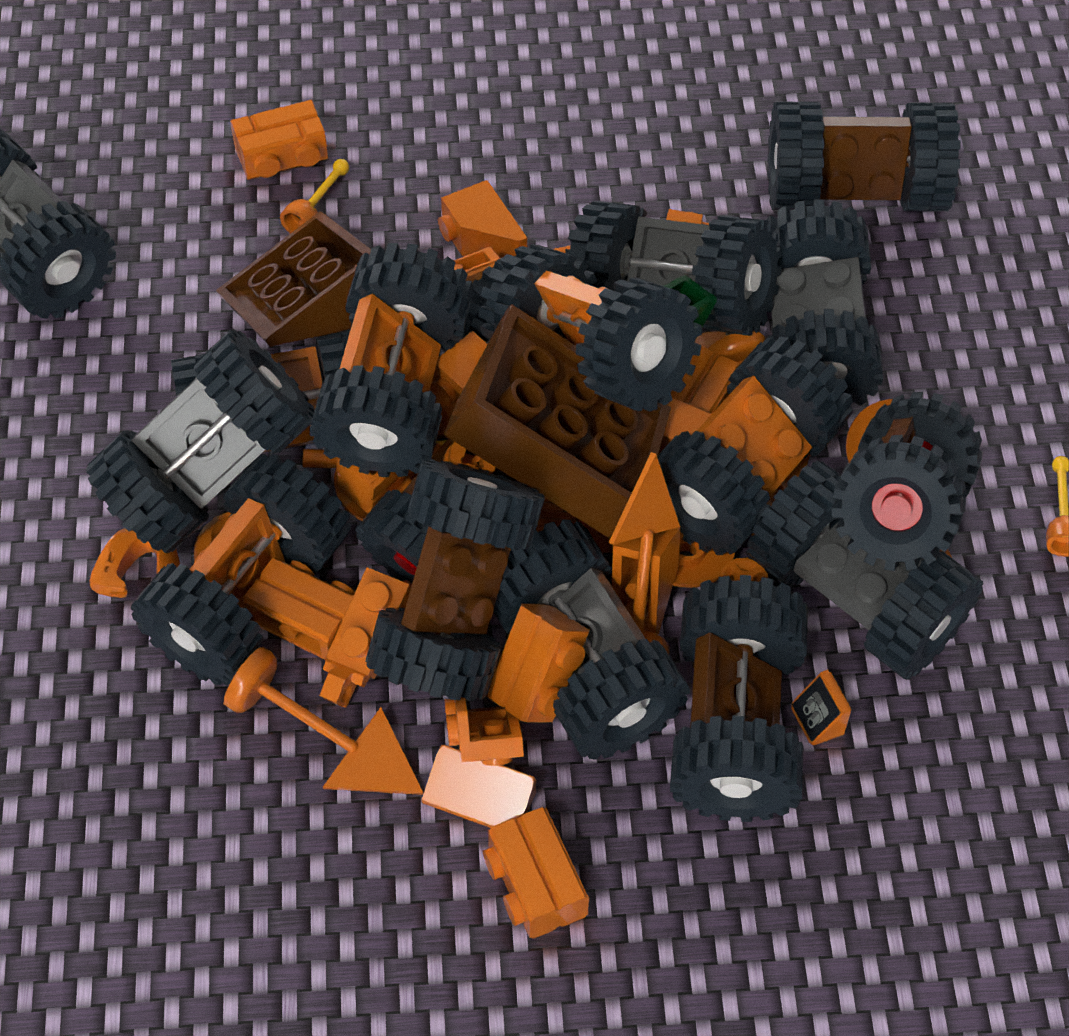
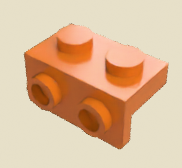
M461 697L460 701L444 699L449 746L459 745L461 763L482 761L484 765L499 766L510 763L513 760L512 758L524 757L519 720L506 711L505 707L467 710L466 699Z

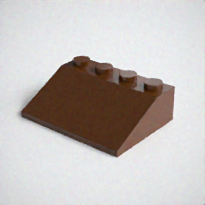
M320 211L216 291L270 347L340 332L352 327V323L349 320L350 313L346 312L347 298L357 263H359L361 256L365 252L370 254L371 249Z
M511 304L505 311L460 394L444 435L515 480L526 484L527 487L538 490L547 500L610 538L650 453H656L658 456L671 407L657 402L656 410L647 411L642 408V411H637L595 394V391L589 389L583 382L587 376L579 373L577 364L582 362L584 357L576 355V345Z

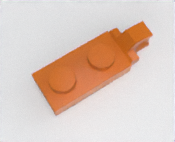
M366 567L326 655L327 660L323 670L328 672L320 692V697L347 708L356 686L359 685L364 688L370 678L375 679L377 675L374 673L375 669H369L365 660L379 611L386 610V608H394L398 611L399 608H406L412 587L410 584Z

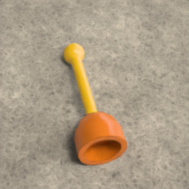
M337 159L333 163V171L309 200H294L281 212V224L290 234L318 213L316 208H314L339 176L348 173L349 164L346 160Z
M1058 456L1052 462V469L1057 473L1059 517L1053 519L1048 525L1046 545L1048 551L1052 554L1068 557L1069 504L1067 472L1069 471V459L1065 456Z

